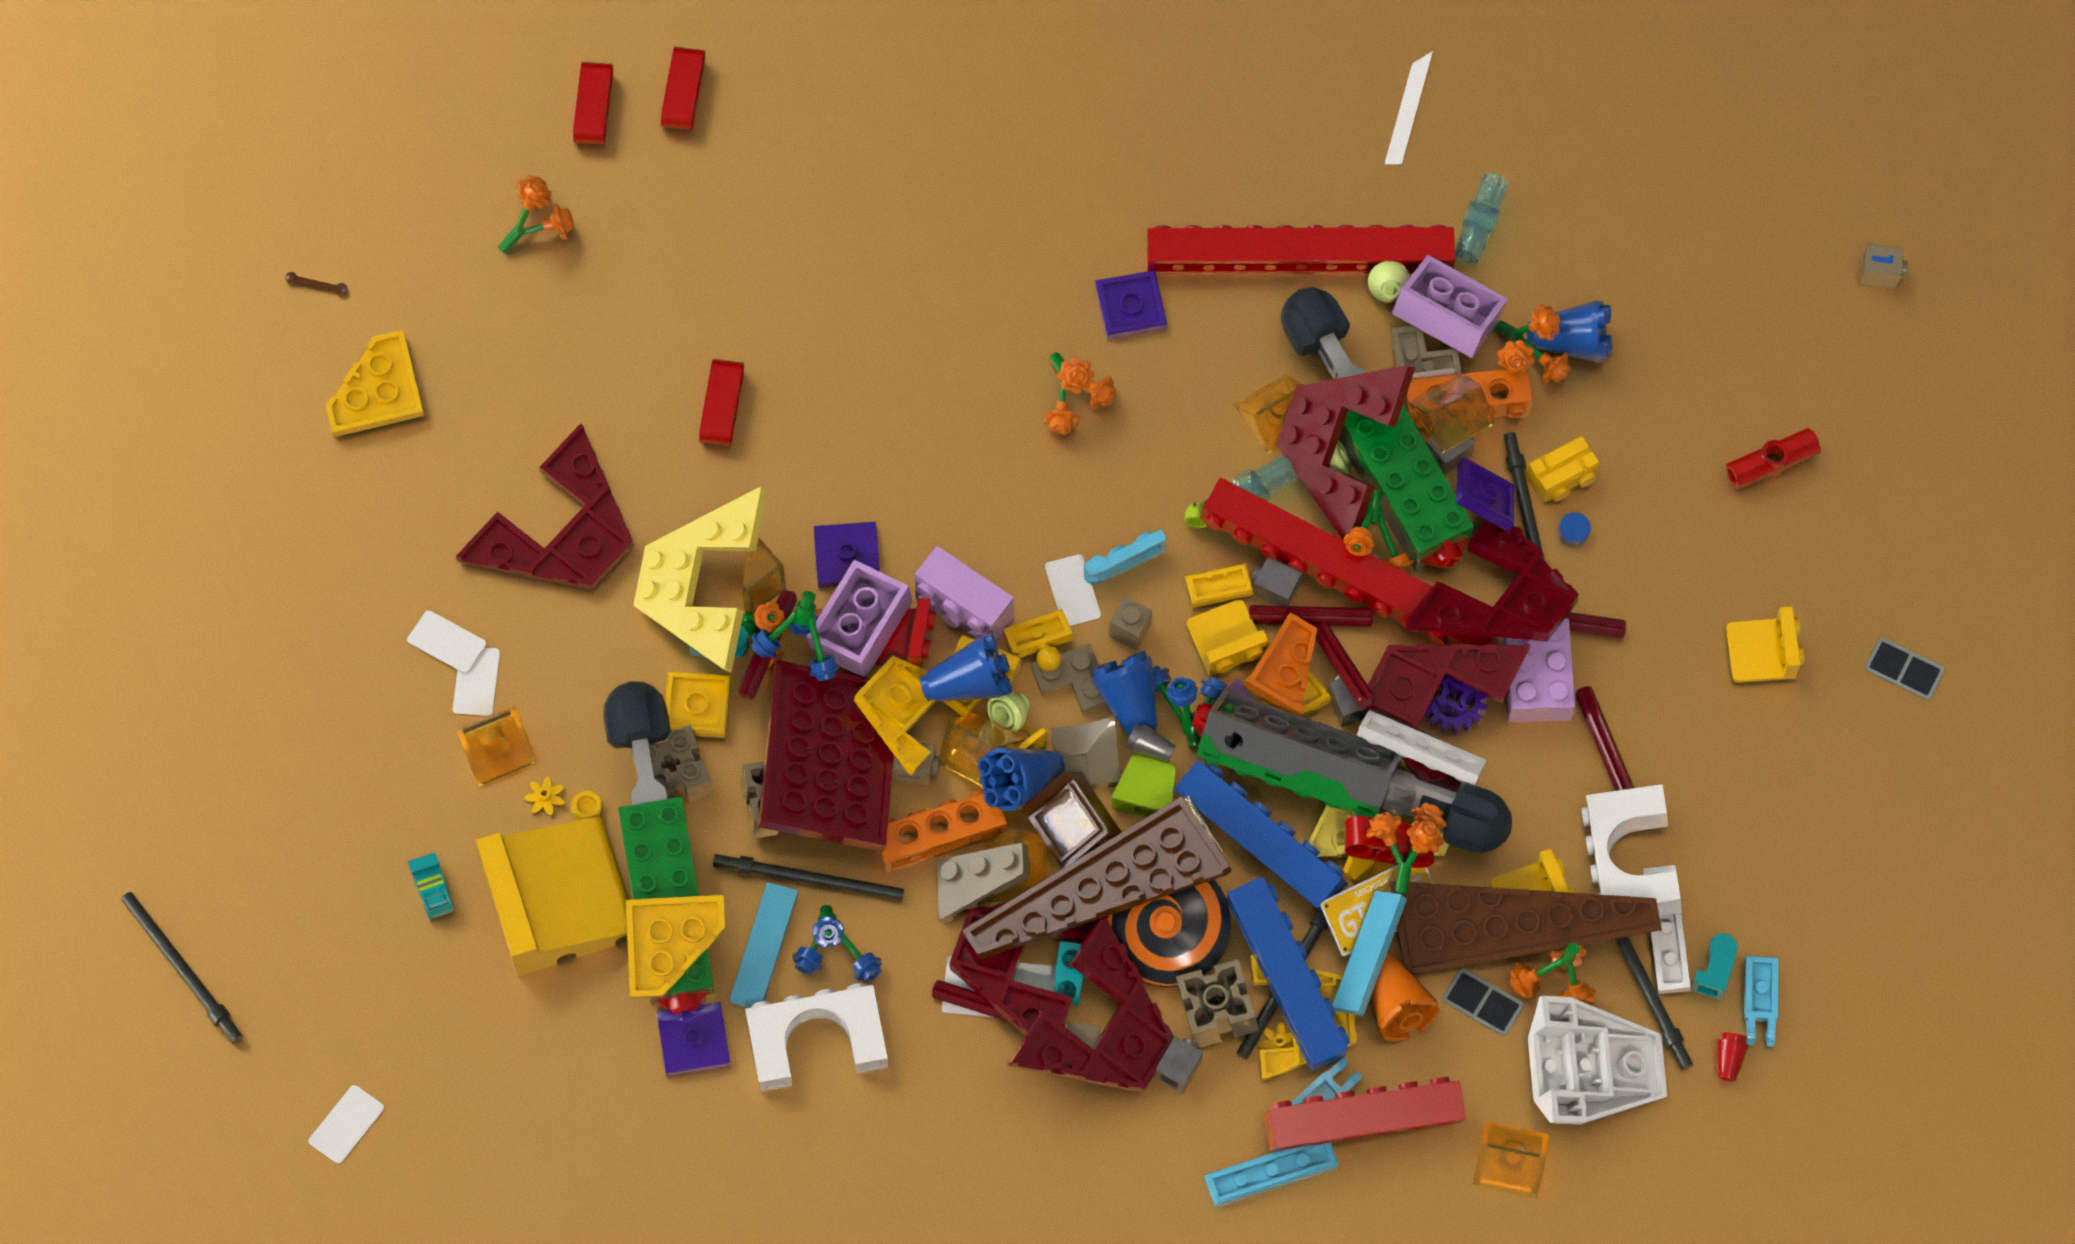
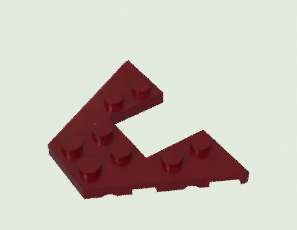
M1404 365L1296 386L1277 447L1343 541L1345 535L1351 529L1362 526L1375 488L1373 485L1329 467L1348 410L1355 411L1387 426L1396 427L1416 369L1413 366Z
M580 423L545 460L539 469L543 475L584 507L545 548L497 511L456 555L458 562L593 590L634 546L633 539L625 525L623 516L611 493L610 486L598 463L584 427Z
M1486 520L1468 542L1467 551L1518 576L1494 606H1490L1437 581L1407 618L1406 628L1547 642L1577 604L1579 594L1570 584L1564 581L1562 574L1556 568L1552 569L1543 559L1544 554L1532 540L1524 537L1523 530L1519 526L1515 527L1513 525L1507 532Z
M1528 643L1524 645H1388L1368 683L1369 688L1374 694L1373 699L1375 702L1372 706L1368 705L1364 709L1366 712L1371 710L1432 736L1418 728L1445 675L1503 703L1531 645ZM1402 758L1417 779L1455 793L1458 792L1462 782L1456 780L1453 776L1439 770H1432L1411 758Z
M1006 903L997 904L994 907L969 908L962 930ZM1097 920L1051 935L1050 937L1082 944ZM961 930L949 963L950 970L1024 1035H1026L1038 1014L1043 1011L1065 1027L1073 1005V997L1013 981L1026 944L980 960Z
M1109 916L1097 919L1069 964L1120 1003L1093 1048L1043 1011L1036 1017L1008 1062V1066L1136 1092L1146 1089L1174 1035L1169 1026L1163 1022L1162 1013L1156 1002L1152 1003L1143 987L1145 982L1135 963L1128 958L1124 943L1120 944L1107 920Z

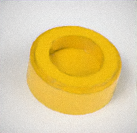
M591 790L578 792L571 800L572 815L576 820L601 817L603 813L601 797Z

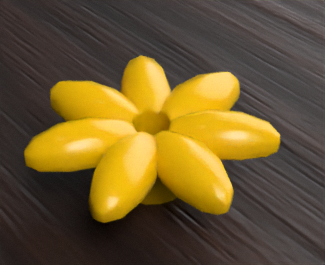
M549 776L545 777L542 787L538 783L531 781L530 787L534 793L524 796L525 801L535 802L531 810L532 814H536L544 807L547 815L552 816V804L561 806L565 804L562 798L556 796L563 790L564 786L556 785L551 788V778Z
M1279 1023L1276 1028V1034L1266 1028L1263 1033L1268 1040L1259 1042L1257 1045L1261 1049L1293 1047L1292 1043H1290L1292 1042L1291 1032L1285 1034L1284 1024Z

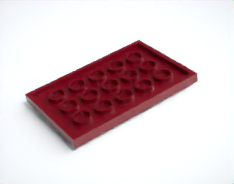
M776 660L773 669L758 827L883 852L887 842L894 754L854 702L857 692L870 678L835 672V677L824 681H817V677L809 675L811 671L810 666Z

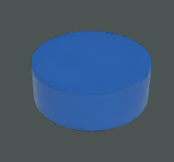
M1569 513L1560 521L1559 536L1569 545L1583 544L1589 537L1591 525L1584 515Z

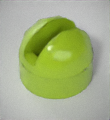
M1195 502L1191 503L1185 511L1184 523L1194 528L1207 527L1204 520L1200 519L1205 504L1200 503L1199 506H1196Z

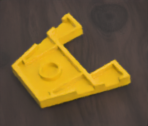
M892 656L857 692L854 702L907 773L912 776L928 759L931 751L908 735L907 732L936 701L935 699L928 701L922 691L920 677L925 676L928 670ZM982 699L943 702L966 718Z
M1251 955L1253 986L1268 985L1254 955ZM1314 969L1321 981L1322 986L1318 989L1323 999L1329 998L1333 1004L1343 976ZM1335 1010L1336 1015L1333 1016V1019L1338 1028L1343 1027L1350 1040V1044L1347 1047L1356 1044L1354 1014L1337 1012ZM1293 1035V1047L1263 1049L1259 1051L1262 1081H1267L1307 1064Z

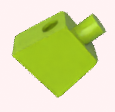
M1136 754L1132 755L1113 792L1111 809L1146 818L1173 802L1176 766L1163 760Z

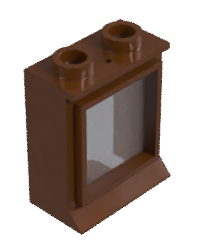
M1064 771L1019 810L1029 818L1061 866V869L1122 833L1081 772Z

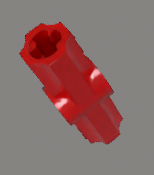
M1806 428L1784 439L1770 440L1761 449L1727 463L1725 468L1728 479L1732 486L1739 490L1766 477H1777L1783 473L1784 469L1820 454L1819 439L1814 431ZM1774 455L1778 457L1780 461L1772 462L1767 458V456Z

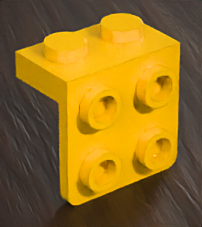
M1242 600L1232 601L1191 617L1186 621V628L1208 676L1225 673L1245 662L1256 661L1264 655L1268 648V638L1264 630L1257 631L1253 621L1249 618V612Z
M1792 606L1780 607L1776 619L1738 621L1727 624L1726 637L1731 674L1735 682L1743 683L1796 678L1800 666L1804 665L1805 657L1803 646H1798L1797 636L1800 635L1799 617H1794Z
M1551 848L1539 852L1536 863L1493 877L1490 881V887L1575 893L1571 885H1566L1563 878L1565 869L1560 857L1555 858Z

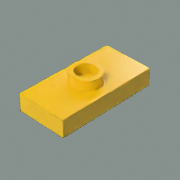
M1246 563L1185 576L1192 608L1253 596L1254 591Z

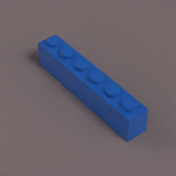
M1197 760L1174 790L1323 913L1320 904L1324 900L1340 893L1348 884L1341 878L1344 871L1331 860L1324 864L1317 858L1320 851L1305 840L1302 845L1293 838L1296 832L1282 820L1278 825L1268 818L1272 812L1259 801L1254 805L1245 799L1248 792L1233 781L1229 786L1221 779L1224 773L1219 768L1211 764L1205 766Z
M1262 876L1229 891L1226 898L1229 907L1310 1071H1315L1345 1057L1348 1052L1347 1045L1350 1044L1349 1037L1343 1027H1337L1333 1016L1336 1015L1335 1009L1330 999H1323L1318 989L1322 986L1319 976L1314 969L1309 970L1304 960L1307 958L1305 948L1300 940L1295 942L1290 932L1293 929L1292 922L1286 912L1281 913L1276 904L1279 901V897L1273 884H1266Z

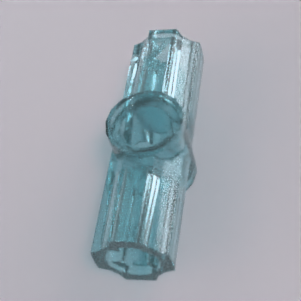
M1493 172L1485 173L1481 179L1474 201L1471 200L1462 224L1463 229L1455 247V256L1462 262L1468 264L1478 263L1486 246L1488 236H1492L1500 215L1499 208L1509 185V181L1500 174Z
M1281 455L1256 471L1250 469L1241 473L1231 483L1268 501L1271 494L1295 481L1297 474L1288 458Z

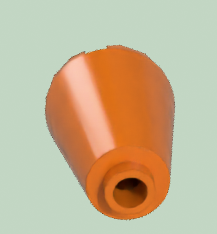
M1388 951L1370 998L1380 1033L1386 1040L1394 1042L1410 1038L1408 1032L1416 1028L1419 1032L1425 1030L1435 1021L1440 1009L1433 995Z

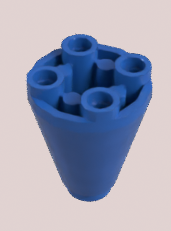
M1593 301L1556 312L1561 320L1559 324L1560 332L1555 334L1552 341H1547L1546 338L1540 339L1537 332H1527V341L1536 346L1537 349L1559 354L1567 353L1568 356L1594 362H1604L1605 358H1608V354H1612L1613 349L1612 336L1607 335V323H1611V306L1604 305L1603 301Z
M993 633L979 637L927 671L925 676L920 677L922 691L928 701L934 699L939 702L1000 698L1012 694L1010 681L1005 674L1010 672V665L1005 654L999 655L998 644Z
M1145 651L1128 656L1127 659L1121 661L1122 664L1117 665L1116 660L1099 665L1097 669L1092 670L1093 676L1091 678L1093 684L1127 736L1131 735L1136 724L1140 726L1146 724L1156 732L1157 715L1151 657H1147Z
M999 747L989 751L985 757L980 758L978 761V770L984 790V800L988 806L998 807L1000 810L1012 811L1024 806L1064 772L1065 763L1063 758L1056 752L1046 750Z

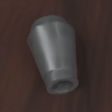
M1136 724L1126 744L1127 748L1132 749L1133 754L1166 762L1169 761L1176 746L1146 724L1144 726Z

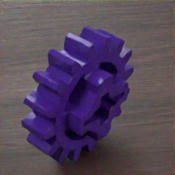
M1445 675L1439 686L1440 695L1436 697V700H1432L1424 718L1431 716L1430 726L1434 727L1440 724L1441 733H1445L1448 727L1452 728L1454 735L1458 734L1459 727H1463L1466 732H1469L1471 722L1479 725L1481 721L1480 715L1486 714L1487 706L1484 704L1487 703L1488 696ZM1474 699V707L1468 713L1467 705Z

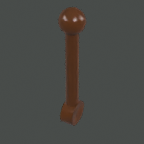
M288 272L285 275V280L289 284L298 282L335 291L340 297L348 293L347 285L344 283L337 285L299 277L294 272Z

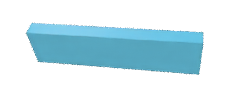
M767 882L729 999L730 1004L751 1008V1005L765 1000L798 897V890Z
M1375 891L1332 1004L1337 1012L1364 1016L1407 901L1403 895Z
M1326 1143L1277 1151L1206 1174L1204 1179L1214 1207L1217 1208L1337 1169L1339 1164L1332 1144Z

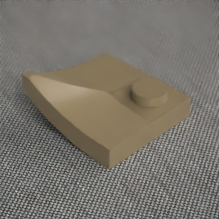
M1115 717L1074 726L1051 728L1053 752L1060 754L1065 763L1064 771L1081 772L1092 789L1117 786L1121 775Z

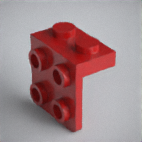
M918 598L916 609L908 608L874 665L883 666L894 656L922 668L923 659H929L931 640H927L928 631L934 630L936 611H931L930 599Z

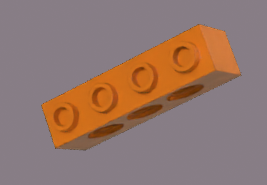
M1528 368L1524 373L1516 371L1513 374H1509L1504 369L1414 378L1411 380L1404 406L1414 424L1421 428L1441 422L1451 424L1455 420L1459 424L1464 420L1477 419L1478 421H1489L1500 416L1520 418L1530 414L1533 402ZM1501 393L1505 396V399H1495L1492 397V394ZM1470 396L1475 401L1467 403L1464 402L1461 399V397ZM1433 399H1439L1443 401L1444 404L1441 406L1433 405L1430 401Z
M978 790L968 796L969 798L959 801H956V799L946 800L940 803L937 808L928 811L926 809H918L909 813L908 817L899 820L894 818L888 819L886 847L883 852L878 851L885 873L1006 835L1007 823L1003 811L998 807L988 806L984 800V790ZM966 814H973L978 818L973 823H965L961 820ZM940 823L944 824L947 829L942 833H936L931 830V827ZM906 833H912L917 837L915 841L910 843L904 842L900 838Z

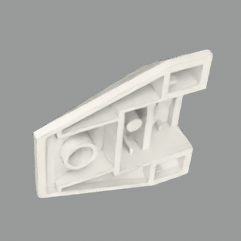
M1542 995L1539 997L1528 1035L1533 1101L1550 1123L1581 1125L1666 1098L1667 1086L1662 1035L1572 997Z

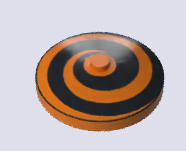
M1215 880L1109 915V918H1107L1120 944L1124 943L1127 949V956L1130 961L1135 963L1145 982L1144 984L1162 988L1179 987L1176 976L1201 970L1203 976L1209 973L1223 956L1231 934L1229 904L1224 892Z

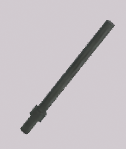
M1509 432L1504 434L1508 454L1506 463L1508 471L1512 472L1526 537L1532 540L1543 553L1524 472L1526 468L1525 458L1523 454H1520L1516 433Z
M715 854L713 867L738 871L739 875L749 877L751 874L898 901H902L904 895L903 888L756 862L754 858L742 855L740 858Z
M128 892L121 898L122 902L208 1011L207 1017L215 1027L219 1026L232 1044L238 1043L243 1038V1035L230 1020L231 1014L223 1004L219 1005L133 893Z
M1321 911L1314 913L1309 922L1311 926L1301 942L1307 957L1321 933L1326 932L1329 928L1324 913ZM1272 993L1256 1018L1259 1031L1247 1034L1236 1052L1238 1056L1245 1060L1250 1056L1278 1008Z
M1629 937L1615 939L1663 1033L1661 1038L1666 1048L1672 1050L1681 1070L1693 1066V1063L1683 1045L1685 1040L1679 1028L1675 1029Z

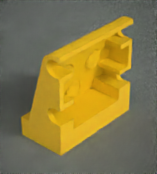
M591 817L501 836V833L498 832L475 839L517 976L556 965L557 959L567 954H576L578 958L616 946V940L627 936L626 900H629L603 818Z

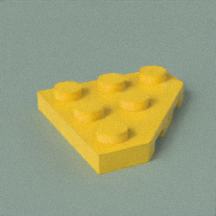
M403 329L373 336L366 345L367 349L359 361H355L342 380L343 384L334 396L332 395L325 406L333 438L424 416Z
M724 895L626 900L630 999L664 997L725 930Z

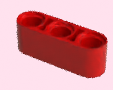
M674 47L661 112V127L692 131L704 71L705 50Z
M581 63L573 125L574 143L605 144L613 83V64Z
M721 359L712 360L700 424L699 442L731 446L744 377V362Z
M1352 816L1345 820V853L1347 855L1398 865L1390 846H1386L1382 838H1376L1375 836L1367 838L1366 831L1371 828L1369 821L1373 817ZM1401 823L1394 832L1398 840L1396 845L1404 860H1406L1412 847L1410 843L1411 837L1406 833L1412 827V824ZM1429 850L1428 853H1419L1412 867L1426 868L1434 863V852Z

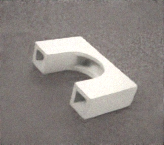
M1663 785L1586 795L1587 807H1583L1581 810L1584 827H1591L1592 836H1586L1588 855H1595L1596 864L1590 865L1592 883H1599L1600 893L1598 894L1656 898L1660 916L1682 913L1676 871L1648 875H1631L1618 869L1609 857L1613 845L1622 836L1635 831L1668 827Z
M857 983L848 986L847 990L834 992L832 989H825L816 992L815 996L802 998L801 995H793L784 998L783 1002L771 1004L769 1001H761L751 1005V1008L745 1009L760 1092L792 1086L786 1052L787 1041L791 1032L799 1024L814 1018L834 1021L845 1030L850 1040L856 1074L888 1068V1058L873 985L866 986L864 983Z

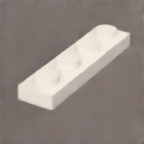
M1371 710L1367 712L1357 733V736L1366 739L1371 744L1383 746L1394 751L1399 756L1411 758L1432 770H1439L1453 776L1460 782L1475 785L1487 761Z
M1675 865L1643 868L1644 875L1676 871ZM1678 913L1660 916L1662 931L1651 932L1658 994L1691 991L1682 915Z

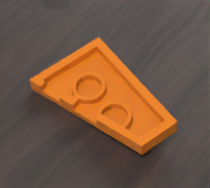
M1290 612L1244 687L1282 710L1301 716L1317 628Z

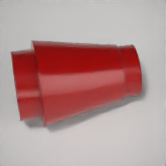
M1721 1032L1720 1039H1717L1718 1079L1732 1082L1737 1080V1075L1749 1047L1746 1044V1036L1731 1032Z

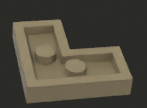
M1415 326L1391 328L1390 337L1396 367L1404 365L1413 366L1416 368L1414 373L1453 368L1455 369L1454 374H1462L1456 349L1426 352L1422 330Z
M1091 644L1062 653L1061 664L1053 671L1042 670L1037 662L1031 664V670L1042 696L1072 686L1082 714L1107 706L1091 678L1093 676L1092 670L1097 669L1099 666Z

